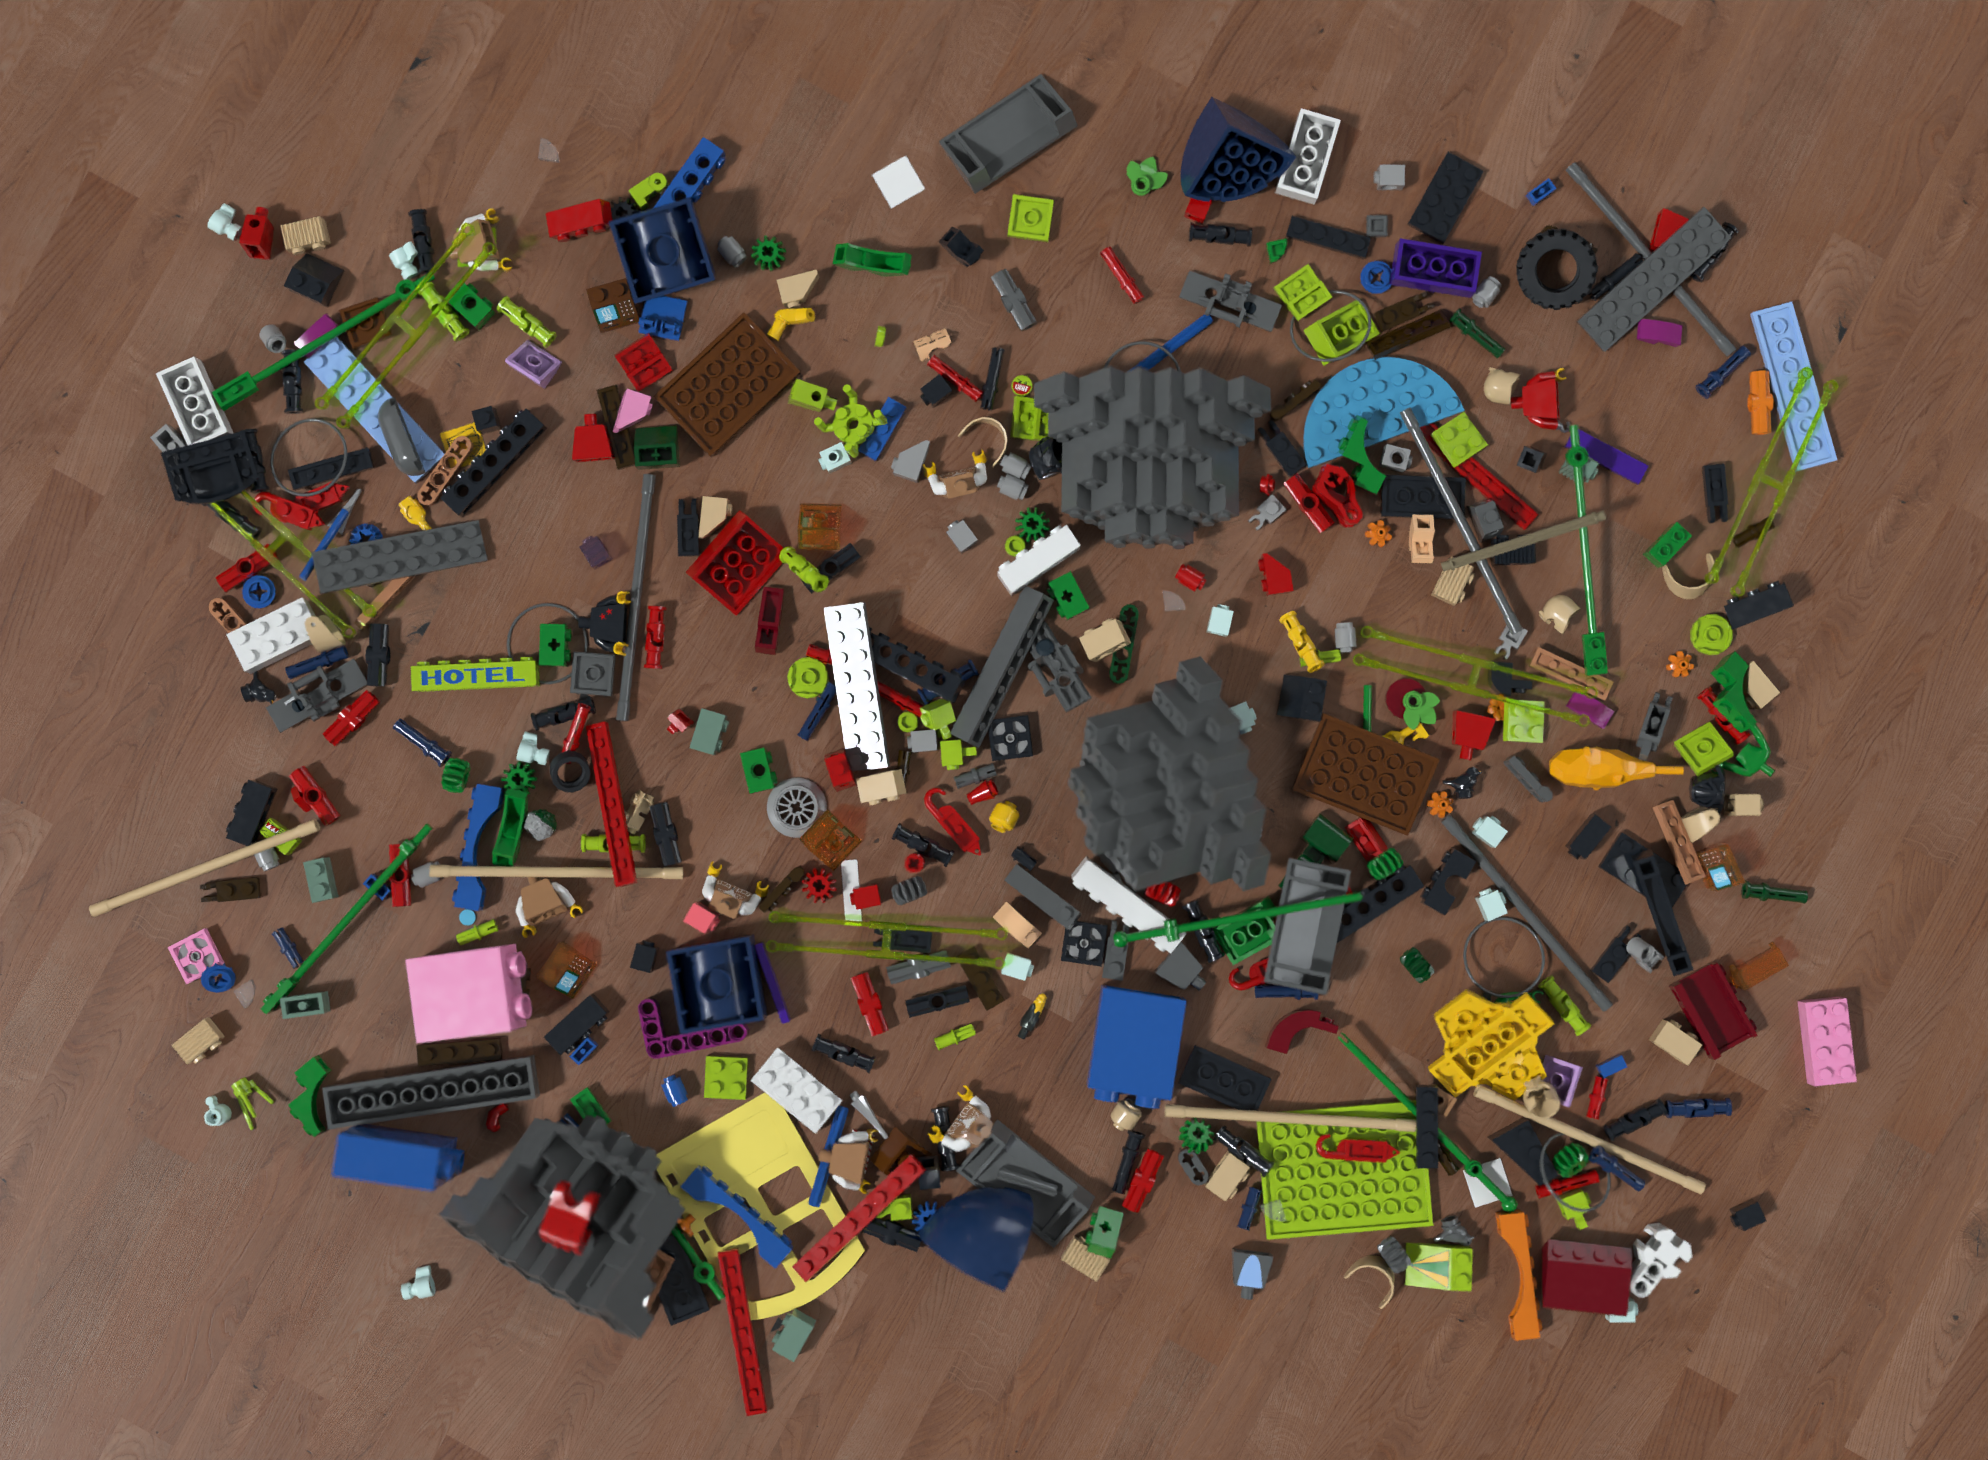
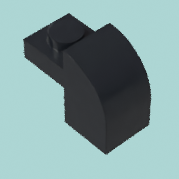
M951 227L938 241L965 267L976 263L984 251L980 245L971 242L961 230Z
M1494 661L1488 663V683L1495 693L1503 694L1504 697L1511 696V689H1513V693L1526 694V690L1532 689L1533 681L1513 680V663Z

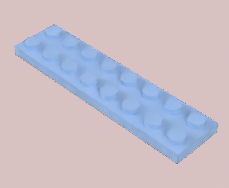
M1788 302L1752 312L1750 316L1766 371H1769L1770 386L1795 472L1836 461V453L1793 303Z
M335 337L325 343L309 359L307 358L304 363L392 458L378 423L380 406L387 399L392 398V396L342 341ZM398 403L426 472L419 476H409L417 484L439 463L445 453Z

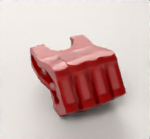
M1324 464L1311 491L1322 504L1333 512L1342 527L1351 528L1363 516L1362 510L1355 498L1354 481L1343 467ZM1342 481L1347 485L1346 497L1334 491ZM1347 512L1351 514L1352 519L1347 516Z
M561 1180L554 1189L539 1235L544 1242L552 1243L556 1248L561 1249L562 1247L566 1252H572L573 1250L575 1254L582 1255L592 1233L586 1227L590 1217L596 1212L600 1195L591 1191L584 1197L583 1202H576L570 1192L571 1184Z

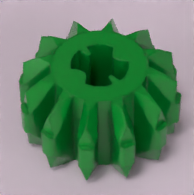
M764 236L765 242L757 239L756 241L759 246H752V250L755 252L751 254V257L756 259L754 262L756 266L761 264V270L764 271L768 266L769 270L773 271V265H776L777 268L781 267L778 261L785 262L786 259L782 255L786 253V249L781 248L783 246L782 241L776 243L775 236L770 241L768 236ZM768 250L769 252H772L773 255L769 257L765 254V251Z
M1028 507V515L1021 511L1019 514L1023 519L1016 518L1015 520L1016 523L1022 524L1015 527V530H1023L1019 537L1023 538L1027 534V542H1030L1031 536H1034V541L1036 542L1038 534L1045 538L1046 535L1042 530L1049 531L1050 529L1048 526L1043 525L1050 522L1049 519L1042 520L1046 513L1043 511L1040 515H1037L1039 511L1037 507L1034 513H1031V509ZM1030 520H1033L1034 523H1038V526L1036 525L1035 530H1032L1031 527H1027V524H1029Z
M450 758L443 769L441 781L444 790L452 793H462L467 782H469V772L471 769L469 762L460 758Z
M517 762L516 767L514 764H509L511 771L506 769L503 771L508 777L501 778V781L508 782L503 788L520 790L529 795L528 787L535 789L536 786L531 782L538 780L537 777H531L536 772L535 769L529 770L530 764L528 763L522 766V762ZM518 774L524 778V781L520 782L521 785L515 781V778L519 777Z
M1389 848L1367 863L1370 874L1376 880H1381L1399 869L1404 862L1395 848Z
M1193 1118L1191 1122L1187 1120L1184 1126H1181L1179 1129L1182 1134L1179 1135L1178 1139L1184 1141L1181 1145L1182 1147H1189L1188 1153H1191L1193 1149L1196 1154H1200L1201 1150L1206 1152L1209 1149L1208 1146L1213 1144L1211 1138L1214 1136V1132L1208 1131L1211 1125L1205 1126L1204 1119L1199 1123L1196 1118Z
M1571 1143L1555 1154L1552 1163L1555 1170L1562 1177L1569 1178L1587 1166L1589 1157L1582 1146L1578 1143Z

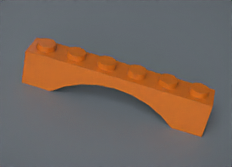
M1520 1209L1510 1213L1505 1211L1495 1212L1498 1234L1512 1249L1520 1272L1518 1297L1508 1316L1511 1337L1515 1341L1540 1338L1539 1331H1542V1322L1537 1317V1310H1540L1539 1300L1535 1298L1534 1290L1537 1289L1535 1277H1532L1531 1270L1534 1269V1260L1529 1255V1248L1532 1247L1531 1238L1526 1232V1227H1529L1527 1214L1524 1215V1212Z

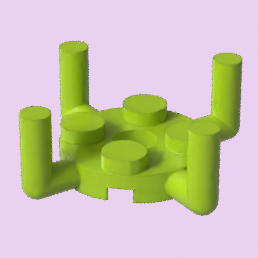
M846 384L843 387V391L849 396V405L837 409L833 423L825 424L821 418L817 417L814 420V424L822 432L834 431L835 435L845 443L844 449L851 457L856 458L859 455L858 445L866 441V438L873 433L875 426L885 425L888 420L880 410H875L873 417L864 405L857 404V393L850 385ZM854 420H858V426L854 429H850V423Z

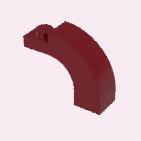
M1295 1010L1284 1015L1274 1024L1267 1037L1265 1047L1287 1054L1293 1036L1301 1029L1312 1027L1337 1034L1339 1026L1334 1024L1335 1020L1327 1017H1322V1020H1319L1321 1012L1318 1010Z

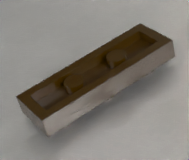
M974 946L956 956L986 1011L1005 1001Z

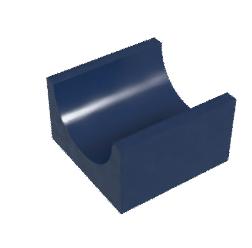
M692 197L613 219L609 222L635 304L716 279Z
M754 934L708 944L673 948L666 951L680 1035L761 1021L768 1016L759 960L754 948L756 945Z

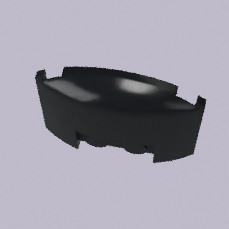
M244 431L160 452L175 501L178 502L183 501L190 504L220 502L242 493L254 481L256 482L259 479Z

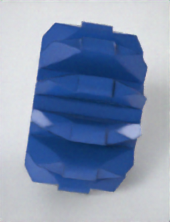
M925 1201L926 1208L919 1204V1211H913V1215L918 1218L913 1219L912 1223L919 1224L915 1230L920 1231L927 1220L924 1217L937 1213L943 1206L936 1209V1201L932 1207H930L929 1201Z

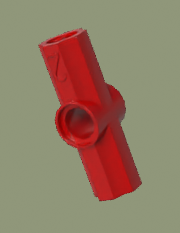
M1298 473L1283 483L1284 487L1298 504L1300 511L1305 513L1319 534L1335 523L1320 504L1318 497L1312 493ZM1304 499H1311L1314 503L1313 508H1306L1304 506Z
M268 543L246 558L239 559L235 565L215 578L220 587L227 593L245 580L256 576L259 571L277 561L279 557ZM251 563V570L248 573H244V565Z
M366 690L352 705L346 706L338 714V719L323 733L324 737L331 744L337 746L351 731L357 730L365 722V717L381 702L374 694Z
M301 766L289 775L303 795L304 801L311 806L324 826L330 825L341 816L327 797L326 791L318 785L305 766ZM314 790L319 794V798L315 802L311 798Z
M401 844L389 845L390 864L399 855V846ZM409 858L389 878L391 881L392 907L412 905L410 886L412 873L409 869ZM399 869L404 872V878L401 881L396 878V872Z
M868 971L851 977L858 997L857 1002L860 1011L865 1016L871 1036L889 1031L882 1012L883 1008L880 998L874 990Z
M1147 1149L1139 1168H1136L1131 1178L1130 1188L1122 1203L1123 1207L1136 1213L1139 1212L1147 1193H1150L1155 1183V1175L1164 1155L1152 1149Z

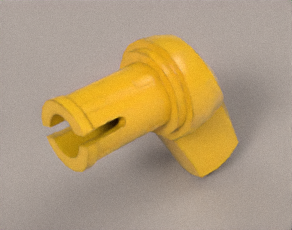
M785 308L778 310L774 314L775 321L767 335L779 341L787 325L813 322L815 320L814 310L812 308Z

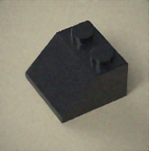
M306 253L292 267L284 287L328 308L345 270Z
M1283 675L1277 715L1320 722L1327 680Z

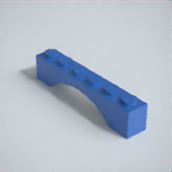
M477 784L473 788L471 799L474 800L473 807L468 811L469 828H466L464 832L466 845L465 849L462 848L460 854L462 866H478L477 850L480 837L487 823L502 809L504 788ZM456 876V881L459 882L458 888L454 890L452 901L455 902L454 907L482 911L486 888L481 881V877Z
M698 1165L681 1185V1188L696 1201L718 1203L738 1214L753 1232L758 1245L759 1255L776 1269L792 1250L791 1239L785 1234L780 1235L776 1232L775 1225L768 1220L765 1222L759 1217L761 1214L754 1207L749 1208L744 1204L745 1200L739 1194H732L728 1190L729 1186L721 1179L717 1181L712 1176L713 1172L709 1168Z

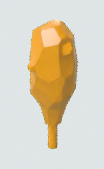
M1600 747L1561 750L1549 760V771L1554 778L1565 785L1593 788L1594 790L1614 788L1632 780L1655 777L1656 774L1683 775L1684 768L1681 766H1656L1652 762L1640 760L1618 749H1603Z

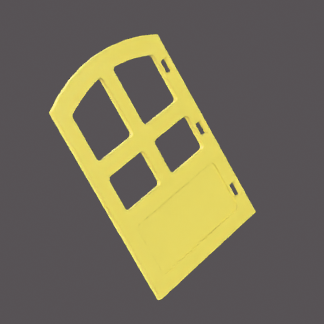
M765 1092L656 1154L661 1160L656 1170L668 1188L669 1193L680 1200L679 1204L685 1208L682 1214L683 1218L685 1219L689 1214L695 1218V1221L690 1225L691 1230L706 1259L714 1266L715 1274L722 1287L723 1282L718 1251L739 1248V1253L742 1254L756 1246L757 1242L753 1232L750 1230L724 1246H719L716 1243L704 1219L725 1206L709 1201H696L681 1188V1185L698 1165L709 1168L713 1172L712 1176L717 1181L719 1179L724 1181L729 1186L728 1190L732 1194L737 1193L744 1197L750 1207H754L761 1214L759 1216L765 1222L768 1220L775 1225V1231L780 1235L783 1234L784 1229L819 1209L825 1211L833 1227L846 1216L828 1183L820 1207L810 1206L808 1204L809 1196L778 1215H773L759 1192L761 1185L798 1166L811 1188H813L819 1166H817L786 1109ZM673 1173L678 1182L674 1187H672L667 1178V1175ZM703 1229L710 1238L706 1243L703 1242L698 1233ZM858 1236L844 1247L842 1252L826 1269L808 1282H805L792 1267L798 1259L793 1250H791L782 1261V1264L794 1283L795 1289L767 1299L756 1301L748 1299L751 1320L773 1317L794 1310V1308L796 1309L814 1300L829 1290L846 1275L864 1253L865 1249Z

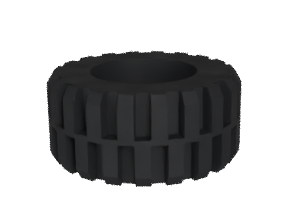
M1564 228L1547 229V231L1539 232L1535 237L1529 239L1520 251L1516 265L1518 283L1524 295L1535 305L1537 304L1544 309L1550 308L1554 310L1567 309L1575 303H1580L1591 292L1598 272L1596 255L1587 240L1578 233ZM1560 249L1567 251L1574 257L1577 271L1571 283L1563 288L1553 289L1545 286L1539 280L1537 265L1545 253Z

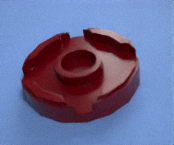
M1403 678L1395 681L1388 687L1385 694V703L1393 716L1404 719L1405 707L1403 706V697L1406 693L1410 691H1417L1420 694L1426 693L1424 687L1418 681ZM1410 698L1409 703L1415 705L1416 699Z

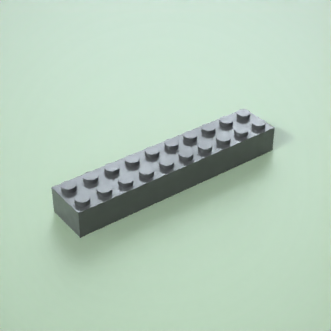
M534 1055L323 1087L328 1129L530 1100L540 1096Z

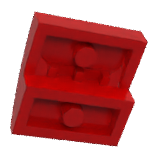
M649 333L614 355L638 392L672 371L671 366Z

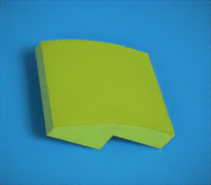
M1309 264L1273 288L1297 321L1332 298L1323 282L1319 281Z
M1015 396L1010 438L1040 441L1042 438L1047 437L1048 413L1034 407V398Z

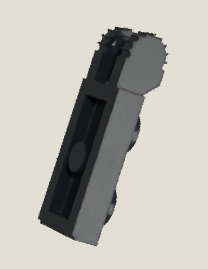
M1271 419L1268 421V426L1276 435L1273 439L1269 438L1267 432L1262 427L1257 429V431L1266 443L1265 446L1290 478L1307 464L1285 434L1280 431L1276 423Z
M1725 465L1702 466L1708 522H1715L1714 507L1720 506L1721 521L1727 522V505L1729 503Z
M679 499V515H677L679 557L700 556L697 499H692L691 501L692 514H685L684 499Z
M1628 925L1622 929L1617 937L1613 938L1590 970L1606 983L1611 981L1630 955L1627 952V945L1622 942L1631 930ZM1636 933L1635 935H1633L1632 938H1634V937H1639V938H1641V935L1638 934V933Z
M891 928V930L874 929V933L877 935H890V943L873 941V946L931 953L933 932Z

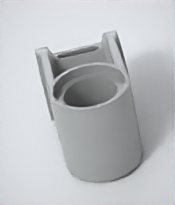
M1639 937L1632 938L1627 944V952L1636 960L1639 966L1649 973H1652V968L1659 960L1664 958L1653 946Z

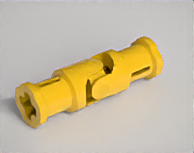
M1290 611L1280 617L1279 621L1287 629V635L1293 641L1299 657L1304 659L1308 667L1307 671L1309 673L1317 671L1324 666L1325 662L1320 660L1316 653V647L1307 635L1305 627L1299 623L1296 611Z

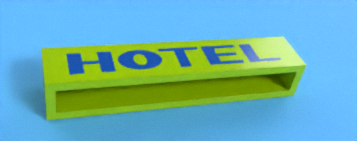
M520 657V661H512V658H500V662H492V659H479V663H471V660H458V664H450V661H438V665H430V662H417V666H411V688L414 692L540 686L539 662L533 661V657Z

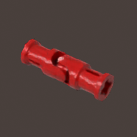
M648 606L650 613L649 623L646 626L645 643L647 654L646 664H644L643 668L662 669L660 663L661 652L664 650L663 633L665 631V624L663 622L664 611H666L667 607Z
M1713 687L1705 688L1696 698L1706 705L1709 714L1715 715L1717 723L1725 732H1729L1734 738L1736 745L1745 741L1751 735L1750 731L1740 733L1730 722L1722 724L1721 722L1727 721V719L1707 698L1709 696L1713 702L1717 698L1716 694L1712 691Z
M913 853L905 859V868L909 872L917 873L924 867L925 859L921 854Z

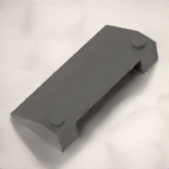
M1040 74L941 139L939 143L964 181L976 194L1078 125L1072 110L1043 75Z
M1289 858L1279 907L1346 895L1351 871ZM1344 904L1277 915L1264 982L1327 995Z
M996 1120L993 1123L990 1136L984 1138L977 1148L972 1149L956 1171L978 1189L992 1187L993 1189L1012 1188L1030 1194L1033 1201L1031 1231L1055 1248L1089 1210L1095 1196L999 1120ZM1005 1168L1058 1186L1055 1197L1000 1180L997 1178L999 1169Z

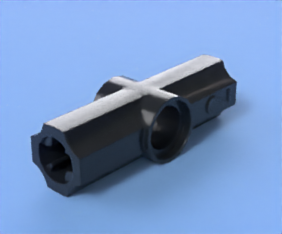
M849 543L832 557L824 560L817 569L821 575H825L830 581L860 559L861 556L854 546ZM829 563H834L837 567L836 571L832 574L825 571ZM801 579V581L809 590V592L811 594L814 593L815 591L812 589V586L810 584H806Z
M370 624L369 645L366 648L365 654L366 663L368 664L367 686L386 687L387 665H389L391 657L390 647L388 646V624Z
M668 802L649 806L654 823V837L660 848L664 867L681 863L682 859L677 843L678 834L675 824L672 823Z
M965 984L908 999L905 1002L909 1018L969 1003L970 999ZM934 996H941L944 1003L942 1006L936 1007L932 1004V998Z
M877 1217L861 1231L879 1238L880 1241L892 1246L899 1245L915 1252L918 1251L922 1241L918 1232L907 1229L896 1221L883 1220Z

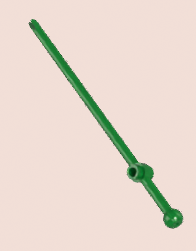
M1352 893L1180 925L1177 924L1175 918L1164 920L1163 928L1130 934L1118 931L1113 935V939L1117 947H1124L1128 942L1160 936H1167L1168 942L1180 940L1179 934L1182 932L1360 901L1363 896L1361 893Z
M1341 1033L1347 1039V1042L1340 1036H1338V1039L1416 1116V1105L1346 1034ZM1438 1128V1139L1464 1164L1466 1174L1471 1177H1477L1501 1201L1502 1209L1505 1212H1513L1518 1206L1517 1200L1511 1196L1507 1197L1482 1172V1165L1474 1159L1470 1160Z

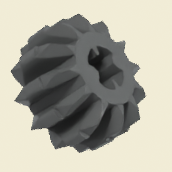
M919 876L907 879L891 888L893 899L897 905L907 904L927 894L925 882Z
M1395 1237L1385 1238L1377 1245L1378 1251L1394 1273L1398 1274L1404 1271L1411 1264L1410 1258Z

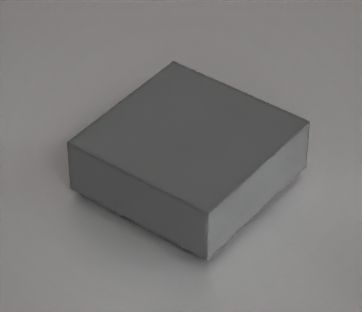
M1367 215L1366 237L1386 238L1388 215Z

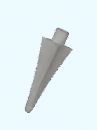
M358 488L342 508L347 510L349 514L336 535L338 533L343 534L361 489ZM338 514L331 520V522L327 526L331 527L332 523L334 522Z
M857 1091L851 1093L849 1096L854 1101L851 1105L878 1130L884 1139H888L887 1133L877 1120L866 1097L860 1096Z

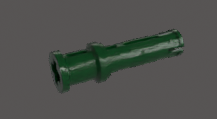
M1458 308L1449 319L1450 324L1452 323L1460 329L1461 334L1465 336L1468 334L1498 359L1506 348L1502 347L1491 336L1475 325V320L1468 318L1461 312L1462 309ZM1479 335H1480L1482 338H1484L1487 342H1489L1493 347H1491L1488 343H1486L1483 339H1481V338L1479 337Z
M1745 880L1741 888L1743 899L1751 897L1759 898L1760 901L1775 899L1803 904L1808 899V892L1805 890L1769 887L1767 883L1754 884Z

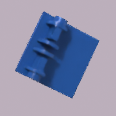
M667 296L646 300L642 317L639 318V333H649L651 336L679 341L687 301Z

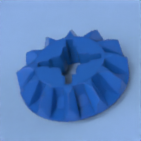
M1372 261L1362 269L1360 283L1365 290L1372 294H1382L1391 286L1392 270L1384 262ZM1382 271L1381 282L1376 281L1371 284L1373 279L1371 273L1377 275Z
M364 523L356 526L351 532L349 542L351 545L361 543L363 540L362 534L371 536L368 541L383 539V536L376 526Z
M257 575L245 582L242 594L249 606L262 609L269 606L275 600L276 589L274 583L268 577ZM259 586L267 591L261 594V598H259V595L252 593L257 591Z
M215 963L212 967L207 966L201 975L203 987L215 993L229 990L236 980L232 967H227L225 963L223 965ZM221 973V974H222V978H219V979L215 982V976H218V974Z

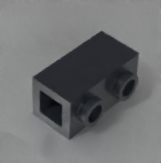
M1590 814L1565 845L1569 849L1568 854L1576 860L1579 858L1586 860L1611 829V826L1596 814Z

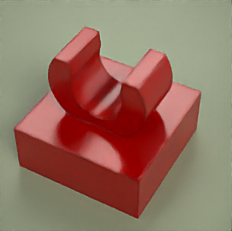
M679 708L667 718L672 723L667 730L672 735L679 730L683 733L694 722Z

